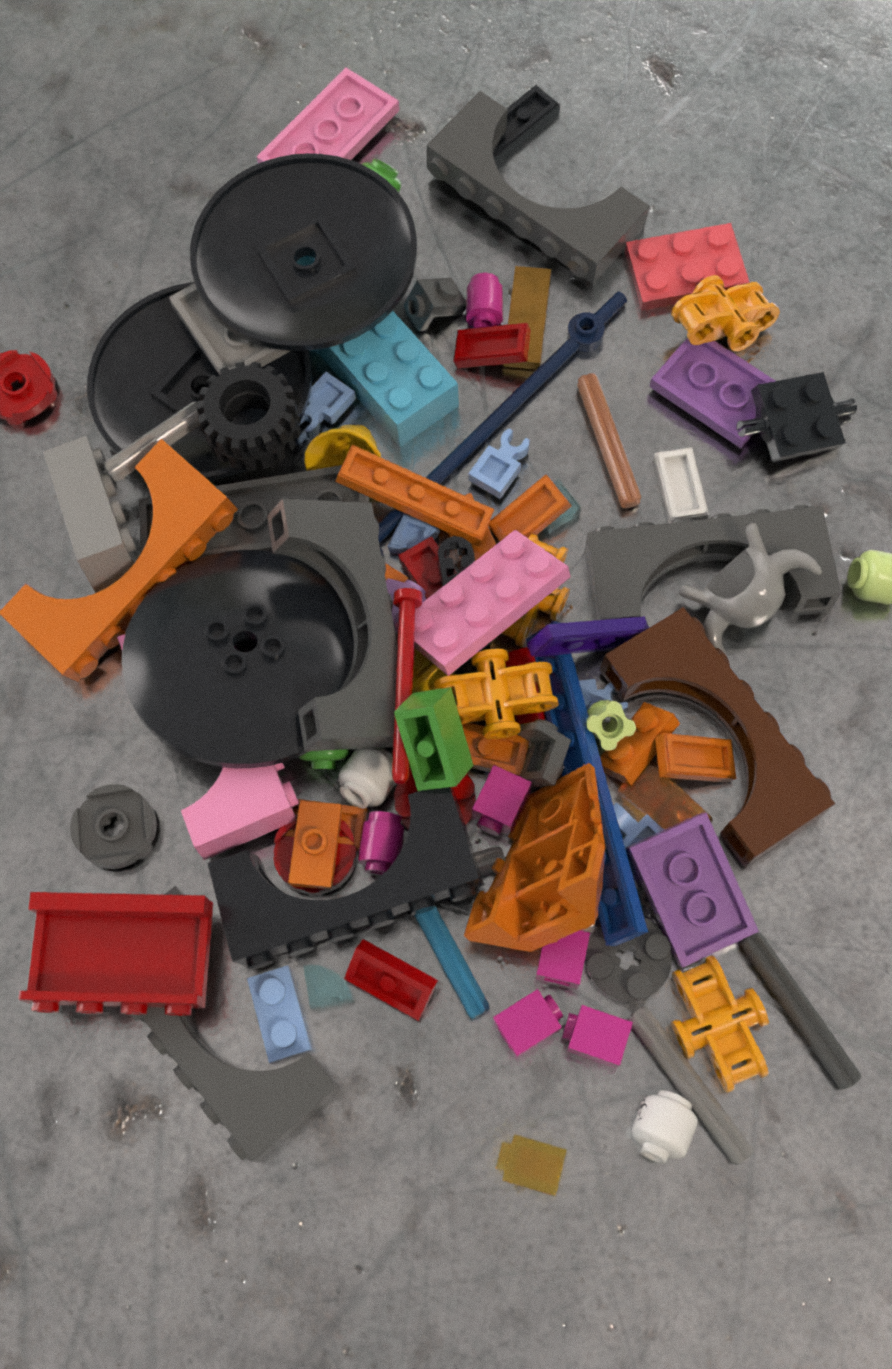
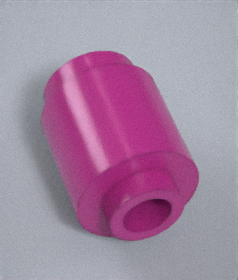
M478 273L470 279V283L467 285L466 320L472 327L498 326L503 320V287L499 283L498 277L494 274Z
M384 811L369 812L368 821L363 822L358 863L366 866L365 872L383 875L400 854L405 830L401 825L402 817L400 815Z

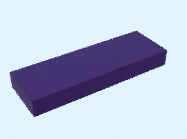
M645 616L547 624L527 643L531 656L535 657L613 650L645 631L649 626Z

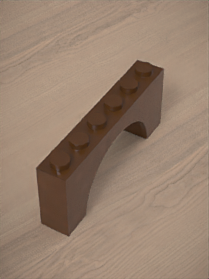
M684 607L605 654L599 671L608 683L611 682L614 686V691L622 702L633 696L652 692L680 695L699 703L715 714L735 738L746 767L747 787L743 805L738 815L724 827L720 834L744 867H747L822 817L835 804L825 782L820 778H815L805 765V759L801 751L795 745L788 743L781 734L778 722L769 712H764L754 699V693L750 685L736 676L730 668V663L725 653L713 646L706 637L705 629L696 617H691Z

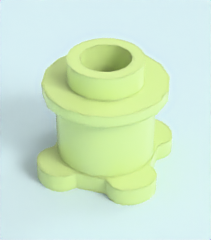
M599 700L588 708L589 717L586 720V727L590 732H593L595 738L600 739L599 744L604 750H614L618 741L625 736H632L635 733V722L625 717L622 705L617 701ZM611 716L610 722L602 726V721L606 717Z

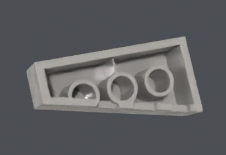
M83 436L43 451L77 562L95 593L115 583L136 562L133 551L137 550L128 527L124 528L123 526L127 519L118 500L114 501L113 499L118 493L109 474L104 475L103 473L106 470L104 467L106 459L100 447L93 450L87 436Z

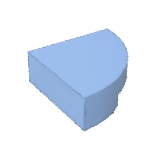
M403 514L387 547L390 553L401 554L431 536L435 540L440 531L437 527Z

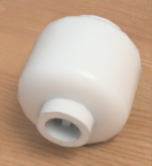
M384 748L356 749L338 775L342 796L349 803L359 808L380 806L396 785L392 778L393 755Z
M660 1090L657 1095H650L644 1098L632 1127L633 1138L642 1146L640 1153L643 1156L660 1164H666L668 1158L681 1159L686 1156L698 1121L696 1115L691 1110L692 1104L688 1100L666 1090Z

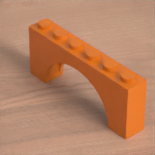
M162 439L134 467L142 475L149 488L153 505V518L146 545L133 566L119 580L104 590L76 599L48 597L25 584L0 610V615L62 675L76 682L81 678L89 676L97 668L98 660L104 653L119 644L117 637L126 634L125 631L129 626L132 616L146 595L159 582H164L176 573L177 569L188 564L190 561L198 559L205 551L206 543L217 532L223 531L230 525L233 520V514L238 510L219 489Z

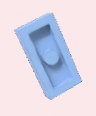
M287 965L247 978L269 1063L274 1064L313 1051L291 968Z

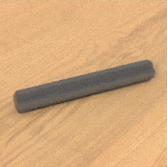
M757 932L743 939L740 947L837 1086L844 1090L856 1084L861 1079V1073L762 933Z

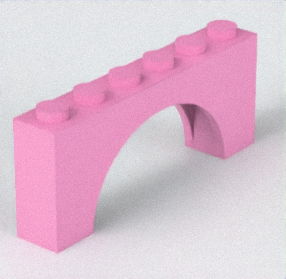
M125 634L117 637L122 650ZM283 763L258 768L223 767L218 779L209 791L198 801L181 810L194 848L204 860L297 820L292 808L299 804L290 781L282 783L278 773L279 770L285 768Z

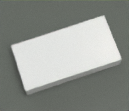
M689 447L655 453L653 460L668 523L679 518H691L693 520L708 519L709 513L693 448Z

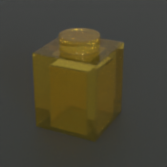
M514 1134L511 1143L502 1142L496 1169L504 1171L502 1181L556 1197L567 1149Z

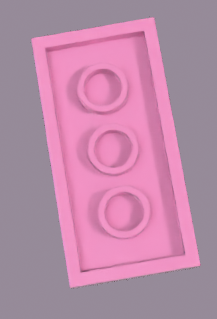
M345 68L257 156V162L259 164L281 156L306 153L333 155L352 160L399 112V100L348 68Z
M514 530L426 599L421 607L416 609L414 648L449 676L571 577L568 566L517 530ZM399 621L395 624V627H396L397 632H398V623H399Z

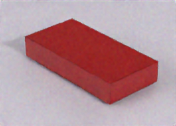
M528 323L457 330L453 362L457 368L527 362L531 329Z

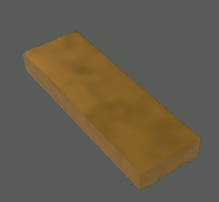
M515 266L508 325L528 323L531 329L527 362L503 364V367L536 370L540 367L551 269Z

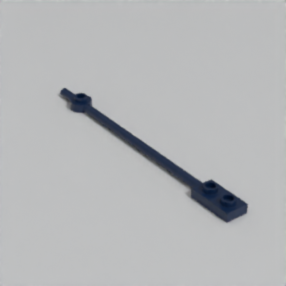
M617 291L596 313L583 312L572 317L568 324V340L425 478L441 484L576 351L590 352L596 350L603 342L604 324L627 303L626 296L622 292ZM581 327H589V328H591V329H590V330H584V329H582ZM393 508L378 523L379 544L398 526L403 514H408ZM380 548L381 555L384 557L383 550Z

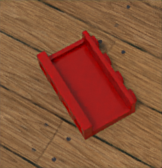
M30 892L28 910L36 913L28 987L27 991H19L18 1000L32 1004L31 1011L59 1013L60 1005H76L75 1012L103 1014L104 1006H120L121 1014L147 1015L148 1007H165V1015L191 1016L192 1008H205L213 902L205 895Z

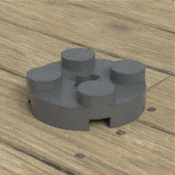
M119 784L99 787L86 796L88 799L82 803L80 809L77 807L74 811L70 824L72 842L89 862L102 868L117 869L135 863L138 859L146 857L151 851L157 828L156 816L151 805L141 794L133 789ZM117 816L118 821L124 823L123 829L119 830L118 835L112 837L109 832H104V826L109 825L111 818Z
M646 918L645 922L648 933L620 945L606 946L601 924L595 928L589 937L585 956L587 972L595 988L609 999L622 1003L644 1000L655 994L664 985L669 976L672 964L670 942L663 935L662 931ZM628 947L636 950L635 957L640 960L638 967L630 965L625 970L620 967L621 959L616 956V952L618 950L626 951Z

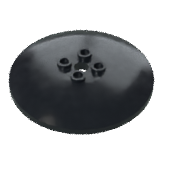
M306 153L281 156L256 164L239 173L224 184L208 201L195 224L190 244L192 276L197 291L210 313L228 330L243 339L268 348L288 351L329 348L357 338L374 328L402 300L413 278L417 262V235L414 221L408 206L398 191L385 178L370 168L349 159L326 154ZM304 256L315 258V261L308 266L297 264V261Z
M195 282L174 285L159 290L133 304L106 330L94 351L87 377L88 404L92 418L101 436L116 454L190 403L201 401L200 396L194 393L195 388L200 384L208 383L207 380L212 375L220 376L172 307L169 299L170 296ZM289 351L263 366L262 369L269 365L275 368L277 375L282 373L285 376L288 385H291L301 421L311 394L312 365L309 351ZM259 408L247 409L239 413L231 423L250 425L261 420L268 411ZM201 425L170 445L208 481L228 478L247 470L245 465H241L239 470L232 468L229 460L226 463L221 462L217 458L216 453H212Z
M236 550L197 559L177 569V572L164 582H159L146 595L132 616L125 634L122 650V671L126 690L133 708L145 726L160 741L176 752L196 761L218 767H266L287 762L309 752L304 751L298 710L315 697L331 695L340 690L349 675L354 653L353 630L347 610L338 593L326 578L310 565L290 556L273 554L272 551ZM242 639H251L257 643V646L249 652H240L234 648L235 644Z

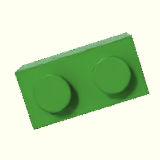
M449 687L412 693L394 711V715L417 791L455 787L472 768L473 761L452 689Z

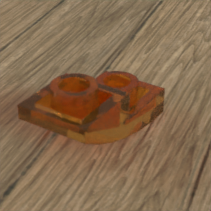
M650 763L632 786L624 782L617 789L621 797L644 815L648 814L664 830L697 814L707 813L669 778L659 777V770ZM707 813L710 822H712V817Z

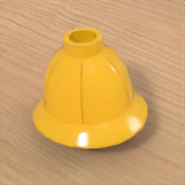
M343 425L337 429H330L317 435L309 443L305 451L304 463L306 471L343 465L352 445L381 457V454L377 449L374 437L365 426Z

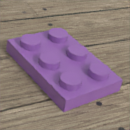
M687 338L651 378L649 387L739 448H742L752 435L740 437L738 432L741 430H737L736 425L738 421L756 418V406L751 390L758 384L774 382L775 380L716 341L693 345Z
M707 813L697 814L626 847L662 931L670 942L671 951L678 966L683 968L759 932Z

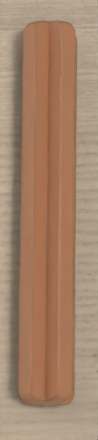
M594 373L582 375L578 378L577 387L619 503L624 509L635 507L640 504L641 494L598 377Z

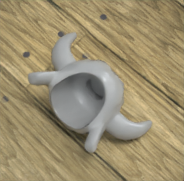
M750 523L745 527L749 547L724 567L703 590L689 585H684L679 590L680 596L700 603L710 609L703 626L705 635L713 646L721 649L726 656L727 654L722 644V634L728 625L750 629L762 625L777 613L786 596L783 579L785 573L799 568L807 570L816 576L822 574L821 567L815 559L797 549H783L768 555L756 523Z

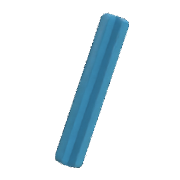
M436 906L428 912L415 915L469 1017L476 1018L490 1009L489 1003Z

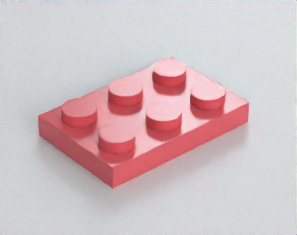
M731 223L629 241L625 245V254L641 311L675 305L684 296L693 294L695 287L703 279L712 275H717L723 280L725 290L737 285L750 283Z

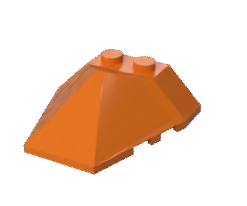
M587 763L558 779L555 785L545 786L529 795L508 835L513 844L505 857V861L501 858H496L491 868L497 874L487 892L479 891L473 903L464 937L469 941L532 952L595 924L603 885L605 843L595 768L590 763Z

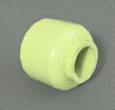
M868 550L851 562L848 569L847 582L857 598L867 602L885 605L892 604V553Z

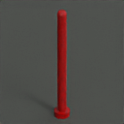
M414 588L397 589L394 591L393 604L399 608L395 710L412 694L415 613L416 609L422 606V592ZM394 715L392 778L395 783L404 784L409 778V760Z

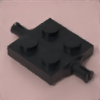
M824 372L758 384L751 390L756 406V418L738 421L736 429L741 430L738 432L740 437L760 433L767 443L772 462L837 449L846 444L839 423V417L855 414L857 405H853L856 403L853 398L834 402Z

